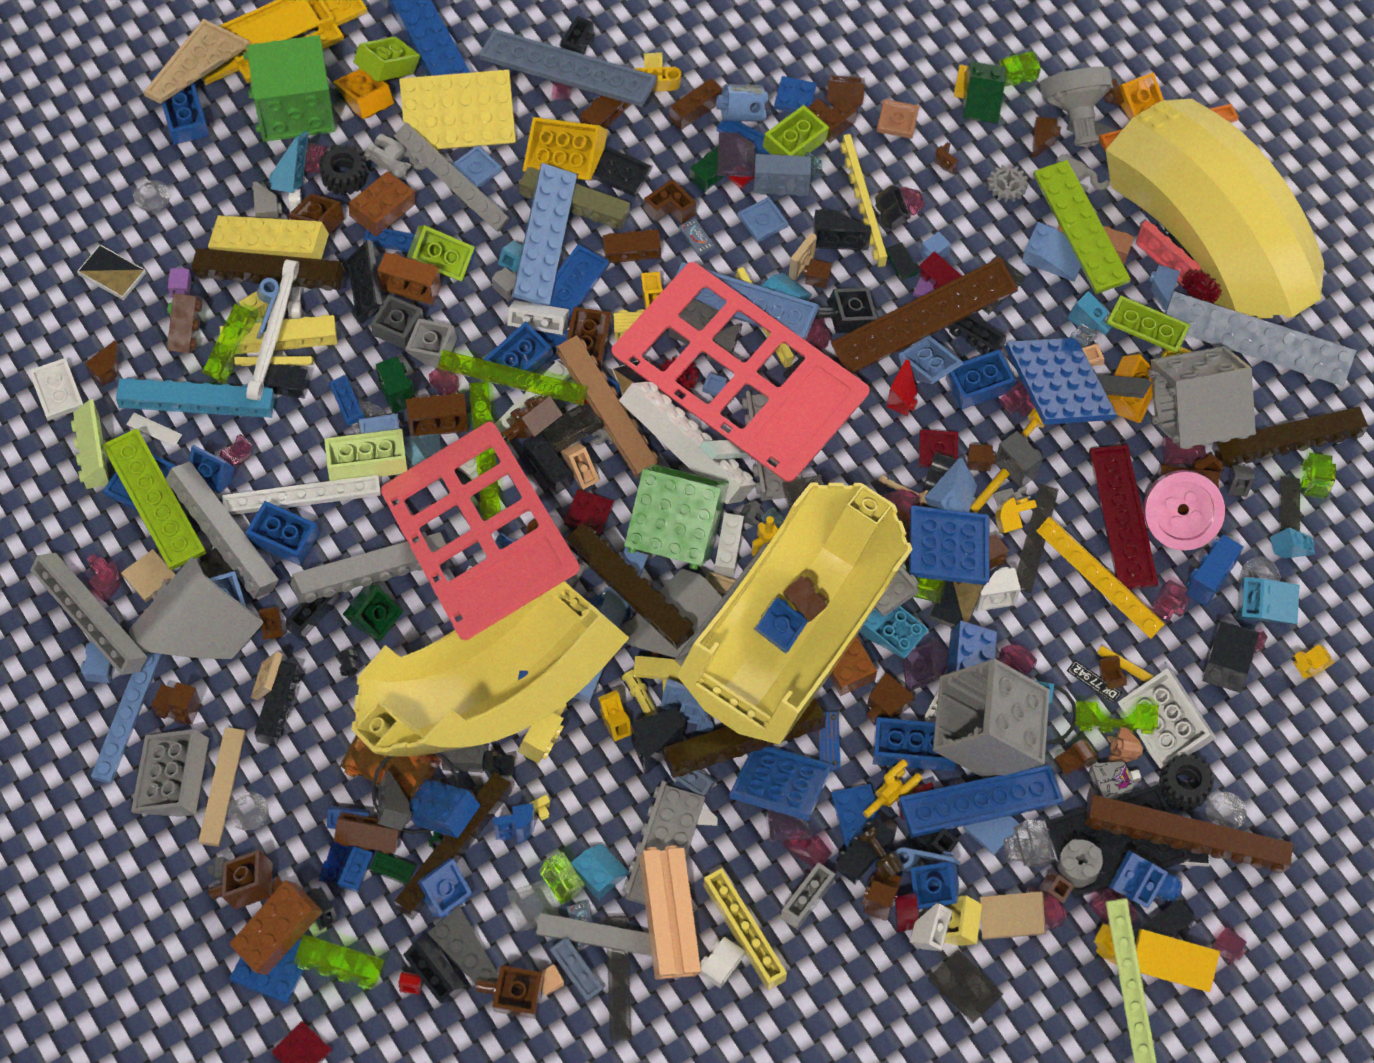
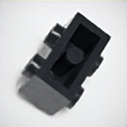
M577 16L569 26L565 36L562 37L560 47L584 55L589 42L592 43L595 37L593 22Z

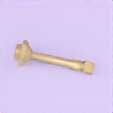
M884 475L880 476L877 482L879 485H886L889 488H894L918 498L920 506H928L924 497L929 491L925 490L922 493H917L895 483L893 480H888Z

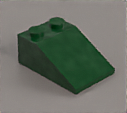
M970 61L964 73L963 118L993 124L999 123L1005 85V67Z

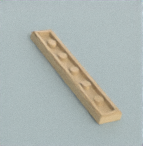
M227 727L224 729L198 841L199 844L220 847L245 739V730Z

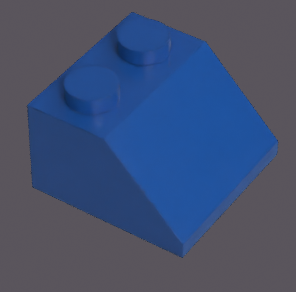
M195 445L191 446L189 461L211 490L221 493L232 483L234 467L225 460Z
M950 861L910 868L913 892L917 896L918 910L932 908L936 903L943 906L958 903L959 881L957 867L954 863Z

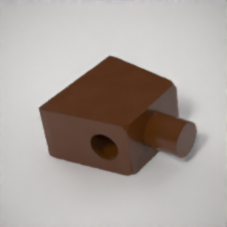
M885 673L868 698L867 705L871 710L866 716L873 723L876 722L877 717L895 719L913 705L915 696L889 674Z

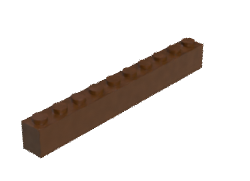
M1092 795L1087 802L1084 824L1089 825L1092 829H1105L1117 835L1126 834L1130 835L1133 839H1147L1154 844L1163 843L1171 845L1174 849L1186 848L1195 854L1205 853L1216 859L1225 858L1237 864H1250L1253 868L1271 869L1274 873H1284L1291 866L1293 843L1097 795Z

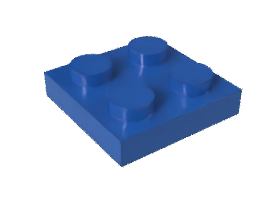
M781 76L774 109L793 113L803 105L805 107L810 106L813 103L817 83Z

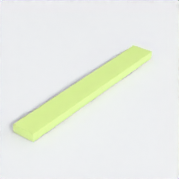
M1127 899L1106 902L1134 1063H1156Z

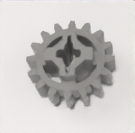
M1009 164L1008 168L1001 165V169L996 167L994 172L990 173L988 190L992 191V196L998 195V200L1004 198L1005 202L1008 199L1014 202L1015 197L1020 200L1021 196L1026 194L1028 177L1023 176L1024 171L1019 172L1017 166L1013 169L1011 164Z

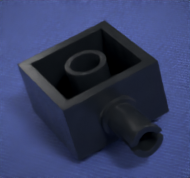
M869 288L833 289L827 300L828 307H819L815 316L816 319L831 318L835 333H850L877 319Z

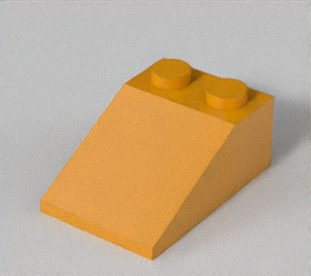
M360 69L333 81L334 86L352 110L362 119L369 118L374 113L385 110L388 106L394 104L389 85L384 81L378 82L373 80L368 73Z
M1154 72L1119 85L1124 99L1121 107L1129 120L1156 103L1164 101Z

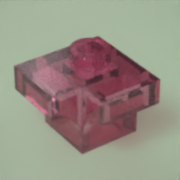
M1022 381L999 399V403L1010 416L1018 411L1024 418L1035 408Z
M1169 579L1161 587L1151 611L1168 621L1173 614L1179 617L1183 616L1190 600L1185 595L1187 588Z

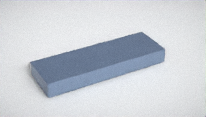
M567 937L549 949L586 1001L604 989Z

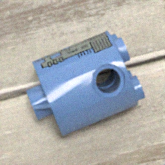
M725 84L722 94L717 95L716 108L721 110L724 121H765L766 110H764V106L768 102V92H764V88L761 85Z

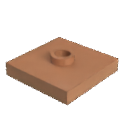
M884 99L877 132L912 139L919 106Z

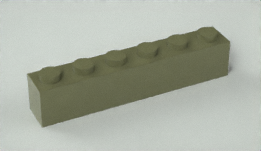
M527 167L519 183V193L524 197L533 199L539 170ZM575 183L569 212L577 216L589 218L593 222L606 224L610 228L622 230L630 214V202Z

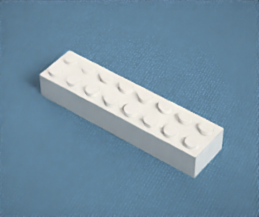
M632 383L619 401L693 473L698 476L729 483L724 501L726 504L742 502L755 487L756 483L752 480V476L745 471L743 472L735 460L731 458L711 459L699 447L703 441H712V438L708 434L702 433L698 429L699 426L694 421L689 420L682 409L675 407L668 396L661 394L654 383Z

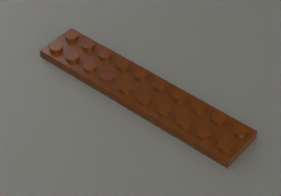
M1001 257L830 343L843 368L854 374L1018 292V288Z

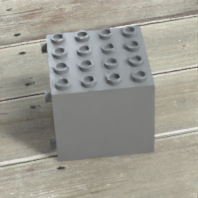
M1223 346L1151 359L1152 370H1148V373H1150L1148 375L1149 378H1152L1155 416H1152V419H1154L1152 423L1153 425L1156 424L1171 438L1173 443H1176L1182 449H1191L1195 445L1207 446L1211 445L1212 442H1228L1233 438L1245 439L1249 435L1256 434L1252 368L1228 348Z
M997 659L940 676L933 751L985 779L1044 765L1050 689Z

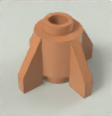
M1120 727L1117 734L1118 738L1108 735L1107 740L1111 743L1112 754H1110L1107 763H1126L1136 760L1141 756L1143 747L1128 728Z

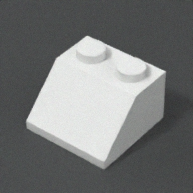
M1003 567L995 571L989 583L985 585L980 593L976 607L977 611L1016 605L1021 589L1015 568Z

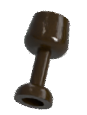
M874 826L858 838L862 842L868 841L880 858L876 861L875 866L888 879L904 867L896 852H885L875 837L878 829Z

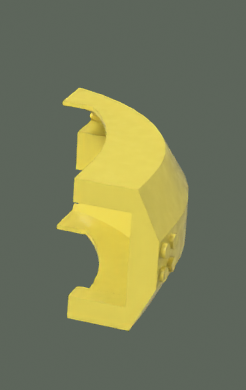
M1193 99L1164 100L1133 117L1106 149L1111 188L1134 202L1160 222L1199 264L1202 271L1206 275L1210 274V278L1216 279V283L1220 284L1219 288L1222 289L1221 296L1214 302L1216 305L1250 316H1257V318H1273V315H1284V318H1292L1321 300L1324 261L1312 228L1301 206L1268 158L1229 121Z
M810 483L794 502L783 524L749 573L694 642L677 674V677L705 712L738 734L779 745L782 743L850 647L912 551L911 544L907 543L905 538L906 531L902 521H899L896 515L897 508L893 503L862 483H854L853 486H845L844 483H828V485ZM801 575L804 578L808 576L815 584L813 586L815 592L818 593L820 591L826 597L827 601L825 603L828 606L811 622L806 624L790 650L785 654L756 632L754 628L769 603L776 597L785 600L789 607L798 611L782 592Z
M564 581L468 640H461L454 630L438 641L403 657H400L385 645L358 675L357 684L359 685L358 695H355L354 703L356 716L355 722H352L351 730L375 754L395 757L421 756L482 745L503 739L536 724L572 699L603 669L629 637ZM519 671H528L525 677L518 680Z

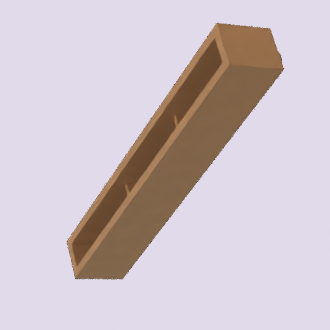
M576 335L558 345L556 353L633 475L638 479L641 477L643 468L652 464H658V457L653 450L650 451L648 448V441L643 434L640 435L635 420L630 419L627 415L628 410L617 399L616 390L608 385L605 373L599 371L597 361L593 355L590 356L587 352L588 348L584 340H580Z

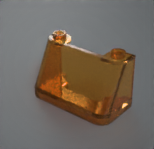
M355 735L340 767L345 769L344 773L355 778L356 775L363 776L373 781L375 770L387 755L375 754ZM431 754L394 756L379 771L376 784H380L386 770L390 771L410 802L425 780H430L441 761Z

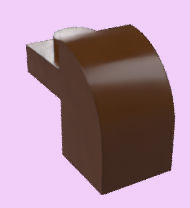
M1084 739L1074 743L1072 748L1055 757L1054 762L1063 774L1068 776L1076 770L1082 772L1092 764H1095L1098 760V755L1087 740Z

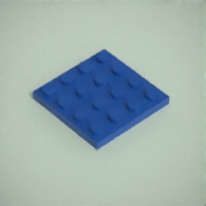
M911 505L909 543L911 544L912 551L909 554V575L913 574L919 578L978 585L989 583V515Z
M769 746L760 751L749 753L730 791L729 798L809 821L832 771L833 764Z

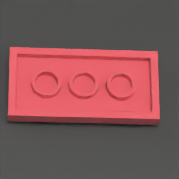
M1148 220L1142 223L1136 245L1157 264L1180 271L1177 281L1182 286H1185L1182 284L1183 277L1189 270L1194 271L1197 269L1200 272L1201 267L1199 264L1186 255L1183 249L1177 247L1168 236L1161 233L1154 224H1151Z

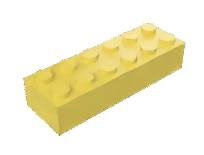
M218 216L208 248L212 250L322 259L329 234L320 221Z

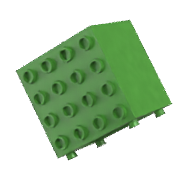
M320 35L247 45V52H243L244 60H249L252 87H250L251 91H248L249 99L254 98L259 125H255L256 132H261L263 142L296 138L304 131H309L308 136L335 132Z
M655 464L643 468L624 546L629 547L628 552L636 554V550L691 563L690 568L698 569V566H703L711 558L729 483Z

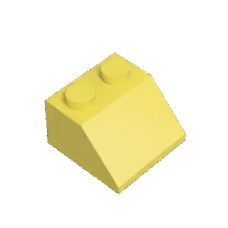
M959 896L957 904L944 905V907L952 911L944 943L958 946L977 944L982 904L968 896Z

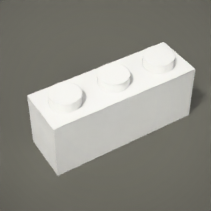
M514 300L508 309L507 325L520 327L526 321L534 330L562 335L568 328L569 309Z
M724 513L714 573L734 579L744 516Z

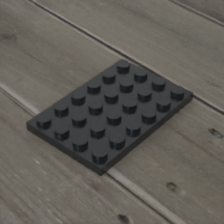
M1159 785L1113 799L1171 813ZM1087 808L1043 823L1058 861L1062 850L1072 840L1089 841L1101 850L1103 862L1097 879L1085 887H1074L1071 891L1074 899L1109 888L1128 851L1135 853L1163 870L1190 860L1186 848L1174 849L1171 845L1163 843L1154 844L1147 839H1133L1130 835L1126 834L1117 835L1105 829H1092L1089 825L1084 824Z

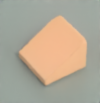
M1098 343L1082 348L1091 366L1104 365V357Z
M554 964L542 972L544 976L542 991L545 996L564 986V981Z

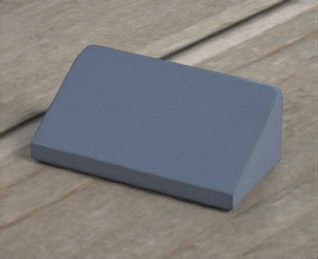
M696 770L684 776L675 777L677 781L704 797L717 781V779L704 770Z

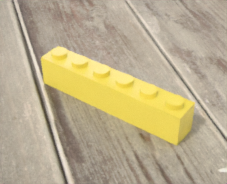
M334 315L283 319L274 351L337 344ZM262 322L220 326L223 356L260 352L264 332L260 339H257L256 336Z
M721 868L705 877L703 885L740 947L745 951V955L767 991L785 982L787 972L724 870Z

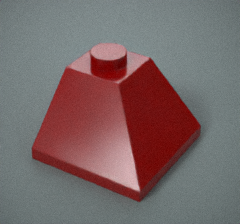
M906 359L890 387L887 408L908 416L910 411L915 410L918 401L916 400L917 390L910 361Z

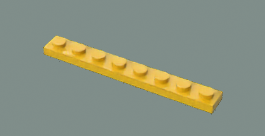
M1051 516L1036 530L1039 535L1150 639L1163 628L1165 623Z

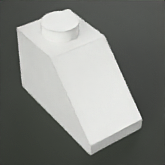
M936 903L915 922L910 943L924 950L942 951L952 911Z

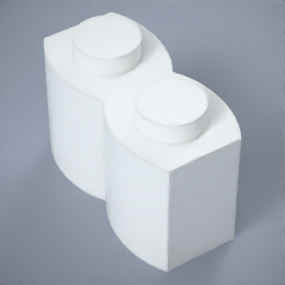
M726 937L721 941L717 940L711 948L713 953L709 957L705 956L700 962V975L719 988L724 985L745 956V951Z

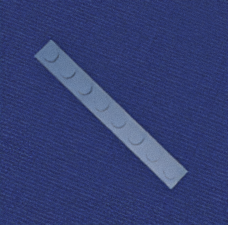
M143 651L147 659L140 672L131 674L91 774L92 779L112 784L163 654Z

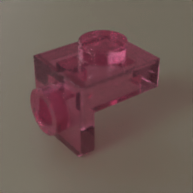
M903 187L900 190L903 193L905 204L910 214L915 216L925 206L922 195L918 190Z
M239 434L236 437L235 443L222 449L219 456L235 467L250 458L253 444Z

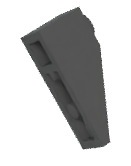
M386 770L379 784L378 824L402 831L405 823H409L412 812L409 811V801L391 772Z

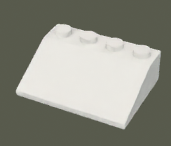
M1168 668L1117 702L1160 769L1165 768L1169 760L1172 761L1173 757L1178 756L1180 758L1181 754L1188 756L1216 739V736L1174 672Z

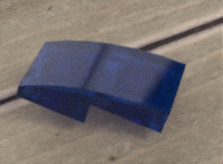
M332 841L318 881L338 886L339 879L353 847L342 846L340 843Z

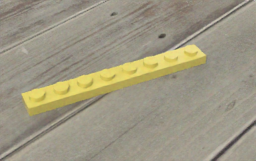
M851 134L843 135L840 149L841 153L845 154L846 157L844 159L845 167L850 170V183L854 184L855 187L853 189L854 197L859 201L858 210L860 214H863V224L871 227L869 245H872L873 248L872 258L874 261H877L878 267L886 266L887 254Z

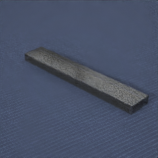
M1044 485L1039 486L1035 501L1037 507L1033 509L1016 572L1020 591L1032 593L1046 541L1036 530L1048 517H1052L1059 489Z
M627 915L606 916V925L627 929ZM607 948L610 1041L632 1040L628 952Z

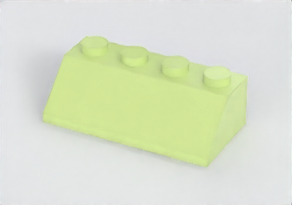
M91 399L73 413L74 420L71 421L72 430L77 435V437H74V445L76 449H79V454H76L78 466L81 465L82 471H78L80 482H84L86 489L106 486L109 482L106 455L102 447L104 442L100 417L94 400Z
M402 429L325 438L327 469L330 481L372 475L382 477L402 474L407 471Z

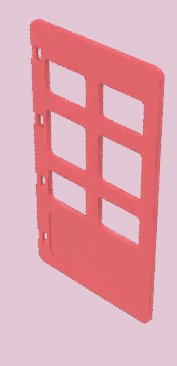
M695 262L688 263L611 349L612 355L629 366L648 382L657 385L660 391L674 399L690 413L716 432L722 434L727 440L767 467L785 482H793L869 395V386ZM703 288H708L725 300L726 304L699 331L681 319L679 315ZM737 312L743 313L771 334L745 363L712 341ZM667 328H671L688 340L690 344L666 371H660L642 356ZM781 344H786L802 355L805 360L781 387H776L759 375L757 371ZM702 352L734 374L733 378L709 404L704 403L676 382L679 376ZM632 357L640 362L637 366L630 362ZM745 385H750L769 400L747 426L740 429L720 413ZM678 390L686 395L683 399L675 395ZM724 424L732 429L729 433L721 428ZM772 458L779 464L774 467L768 463V460Z
M493 422L481 425L381 487L382 496L461 640H468L574 576L580 570L579 563ZM489 448H493L500 459V463L467 484H461L455 469ZM505 475H509L522 496L521 500L490 519L483 521L471 501V496ZM442 478L450 493L416 515H411L405 500ZM398 499L400 503L394 506L392 502ZM454 506H458L468 522L470 530L439 550L431 552L420 532V527ZM531 511L539 525L538 528L504 549H499L492 537V533L525 512ZM418 536L420 541L414 544L412 539ZM478 542L487 556L486 559L453 580L447 581L440 565ZM439 575L441 579L435 582L433 578ZM461 614L463 619L457 622L455 617Z

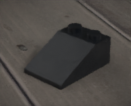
M815 209L813 234L817 237L815 249L868 250L871 227L835 210Z
M1220 620L1202 675V681L1242 693L1260 632Z

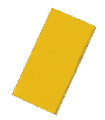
M1139 929L1135 947L1141 974L1211 992L1220 951Z

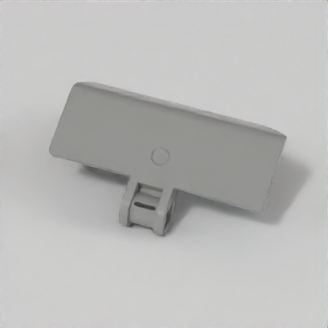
M191 557L171 581L164 579L158 591L152 593L154 601L132 625L129 633L136 645L145 652L195 658L233 659L260 628L263 621L206 577L197 560Z
M685 569L679 570L660 590L669 605L673 603L679 609V614L683 618L686 616L694 624V634L722 599L721 595L703 576ZM637 612L621 630L629 637L625 643L674 658L680 654L692 638L690 637L676 650Z

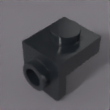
M486 750L485 758L483 759L484 771L491 775L495 772L500 776H513L515 757L513 755L502 756L494 750Z

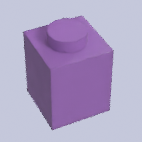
M170 268L168 282L170 298H173V293L190 295L192 278L189 269Z

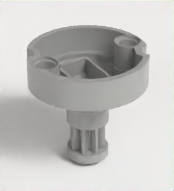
M1109 67L1081 68L1059 73L1041 80L1040 88L1044 102L1068 112L1070 123H1073L1076 140H1074V146L1088 148L1100 142L1099 136L1096 135L1093 120L1095 119L1094 105L1113 88Z

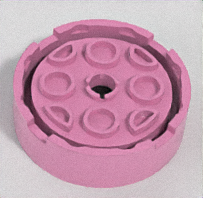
M1176 470L1161 476L1152 484L1144 499L1143 515L1148 529L1162 544L1176 550H1193L1206 545L1218 534L1225 517V504L1219 489L1208 478L1194 471ZM1181 504H1186L1189 507L1185 515L1178 513V507Z

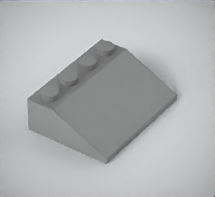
M195 729L146 735L131 812L176 817L196 815L209 738Z

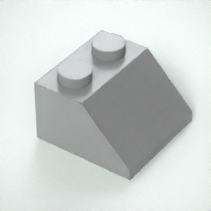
M418 319L405 349L406 352L427 366L445 369L457 341L454 326Z

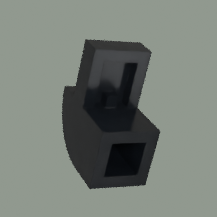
M944 828L939 832L912 837L921 845V850L942 855L943 851L951 853L959 842Z

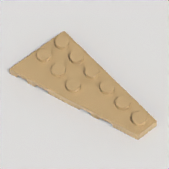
M202 19L145 89L144 96L161 104L247 49L250 41Z

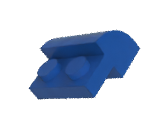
M533 803L513 806L512 815L493 818L496 840L507 841L512 839V837H516L517 844L528 840L535 829Z
M1128 851L1109 887L1149 909L1168 872Z

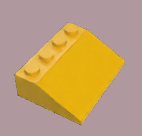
M533 117L523 171L525 172L527 167L539 170L540 165L544 163L577 174L576 179L591 181L603 153L608 130L599 125Z

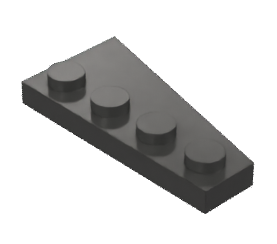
M458 905L428 932V936L475 985L477 979L496 982L498 974Z

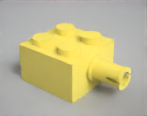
M565 703L555 712L532 725L517 752L538 764L542 758L546 760L564 727L561 725L564 718L560 716L567 704Z

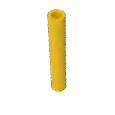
M1001 469L973 502L970 513H978L1010 474L1006 469Z
M1103 645L1097 652L1103 658L1119 656L1120 668L1145 683L1154 678L1150 673Z

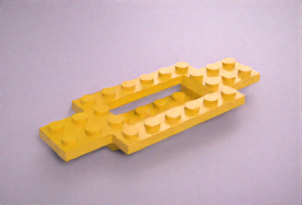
M276 0L221 24L219 27L250 41V45L288 40L317 27L318 31L305 37L320 35L322 49H325L344 40L343 34L337 26L368 12L362 0ZM247 49L204 75L202 79L205 84L208 85L237 71L241 73L246 83L251 82L249 60H244L243 52H247Z

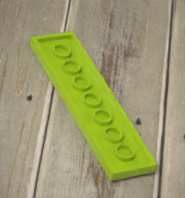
M1068 160L1035 170L1033 176L1095 294L1130 283L1131 278Z
M138 428L102 444L108 459L169 570H174L186 564L191 557L196 559L205 555L204 547L169 487Z

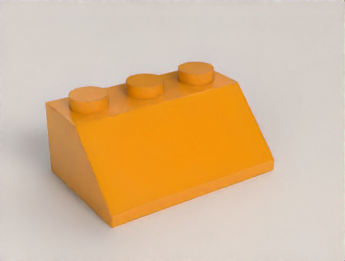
M1141 354L1122 356L1114 376L1145 378L1152 382V378H1149L1148 375L1150 374L1148 370L1152 369ZM1153 382L1144 398L1107 395L1116 414L1141 423L1153 397Z

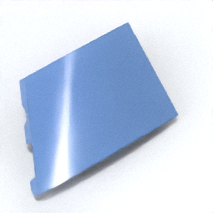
M667 679L660 709L669 710L676 707L678 713L683 714L685 722L698 724L696 731L703 733L715 731L708 713L703 710L688 689L676 681Z

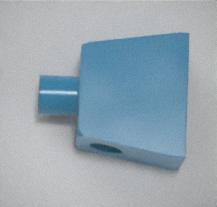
M1089 291L1076 303L1067 316L1071 322L1090 335L1096 329L1103 335H1106L1112 329V326L1107 325L1105 321L1109 314L1108 310Z

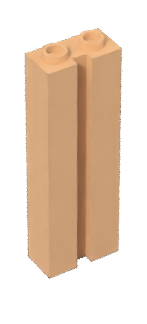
M667 846L665 851L657 850V847L646 848L639 855L655 980L696 976L701 972L684 848Z

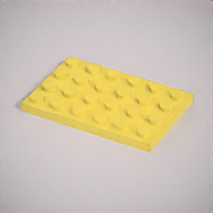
M509 70L399 79L403 123L406 122L413 127L436 150L516 143Z

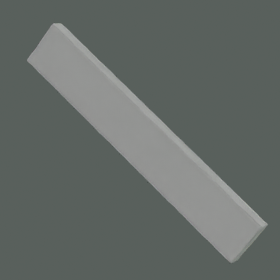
M540 913L536 935L560 940L567 937L571 942L652 956L649 933Z

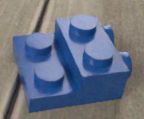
M776 597L769 603L754 630L786 654L808 623V620L804 618L802 613L789 607L785 600Z
M452 858L443 862L418 881L426 896L423 899L431 914L435 917H446L451 913V909L465 903L467 897L473 894Z

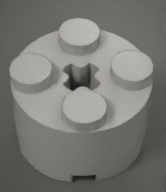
M1086 840L1070 841L1062 850L1058 861L1060 875L1075 885L1074 887L1078 888L1093 883L1097 879L1102 867L1101 850Z

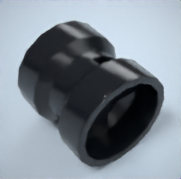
M343 650L337 654L338 662L341 663L339 668L342 676H353L360 672L359 663L356 662L358 659L356 650Z

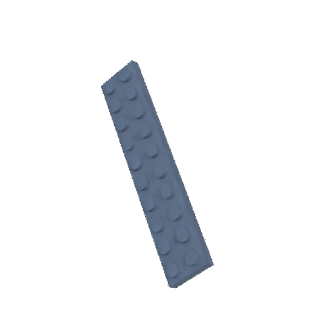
M494 29L479 53L480 60L640 107L644 105L657 82V76L497 29Z
M1176 291L1173 292L1166 315L1190 324L1187 336L1221 347L1225 346L1230 350L1341 386L1345 385L1357 351L1356 349Z

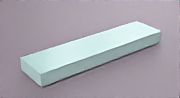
M729 440L703 441L699 446L711 459L749 457L747 453Z

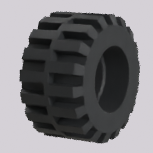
M337 145L338 147L334 148L333 146L330 148V151L326 150L324 156L320 158L319 168L323 185L327 187L329 192L333 190V194L336 195L338 193H341V195H345V193L353 194V191H359V187H363L365 185L364 181L367 180L365 158L362 156V152L360 150L357 151L355 147L350 148L349 145H345V147ZM342 167L351 168V170L345 173L336 172L337 169Z
M1181 754L1180 758L1175 756L1172 761L1169 760L1159 779V787L1163 791L1164 799H1168L1167 803L1169 805L1173 803L1175 805L1174 808L1179 809V807H1182L1184 811H1187L1189 807L1191 810H1194L1197 805L1200 807L1204 801L1206 802L1214 786V777H1211L1213 771L1212 769L1208 770V763H1202V758L1198 757V759H1195L1192 754L1189 757H1186V754ZM1179 775L1191 777L1195 781L1197 788L1188 790L1181 787L1177 783L1176 777Z

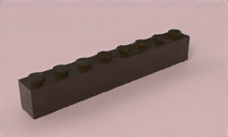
M196 248L191 266L196 277L200 279L213 278L219 281L233 280L239 283L245 281L260 284L262 280L272 278L280 285L283 278V265L285 260L288 259L299 262L298 275L292 283L293 288L299 286L307 289L321 288L327 291L340 289L344 273L340 261Z
M1359 406L1258 429L1255 435H1249L1245 439L1233 438L1228 442L1217 441L1214 442L1212 450L1215 458L1222 462L1223 467L1231 468L1232 465L1235 466L1239 463L1248 464L1261 458L1269 459L1274 455H1287L1296 450L1305 451L1309 447H1322L1331 442L1340 443L1349 438L1357 439L1365 434L1368 424Z
M583 523L565 538L568 547L678 650L694 635V624L686 616L683 618L679 614V609L673 603L669 605L665 601V596L659 590H653L651 588L652 584L645 577L641 578L637 575L638 571L631 564L628 566L619 552L616 551L614 553L610 549V544L605 539L600 540L597 537L598 534L591 526L587 528Z
M816 698L811 701L782 742L825 728V715ZM727 726L663 747L664 760L672 777L675 778L696 770L705 769L717 763H723L735 757H742L745 754L760 751L775 745V743L738 734Z
M493 773L475 796L480 807L460 836L455 838L445 835L394 902L398 911L414 920L426 904L423 899L426 896L418 881L449 858L454 859L456 864L512 793V786L509 781L497 773Z

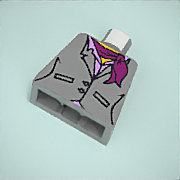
M1124 762L1092 764L1089 770L1097 796L1109 799L1130 794L1133 790L1132 783L1141 781L1139 770L1128 771Z

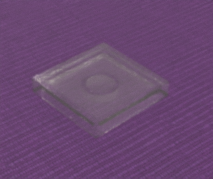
M547 879L507 892L520 932L537 927L540 913L559 916Z

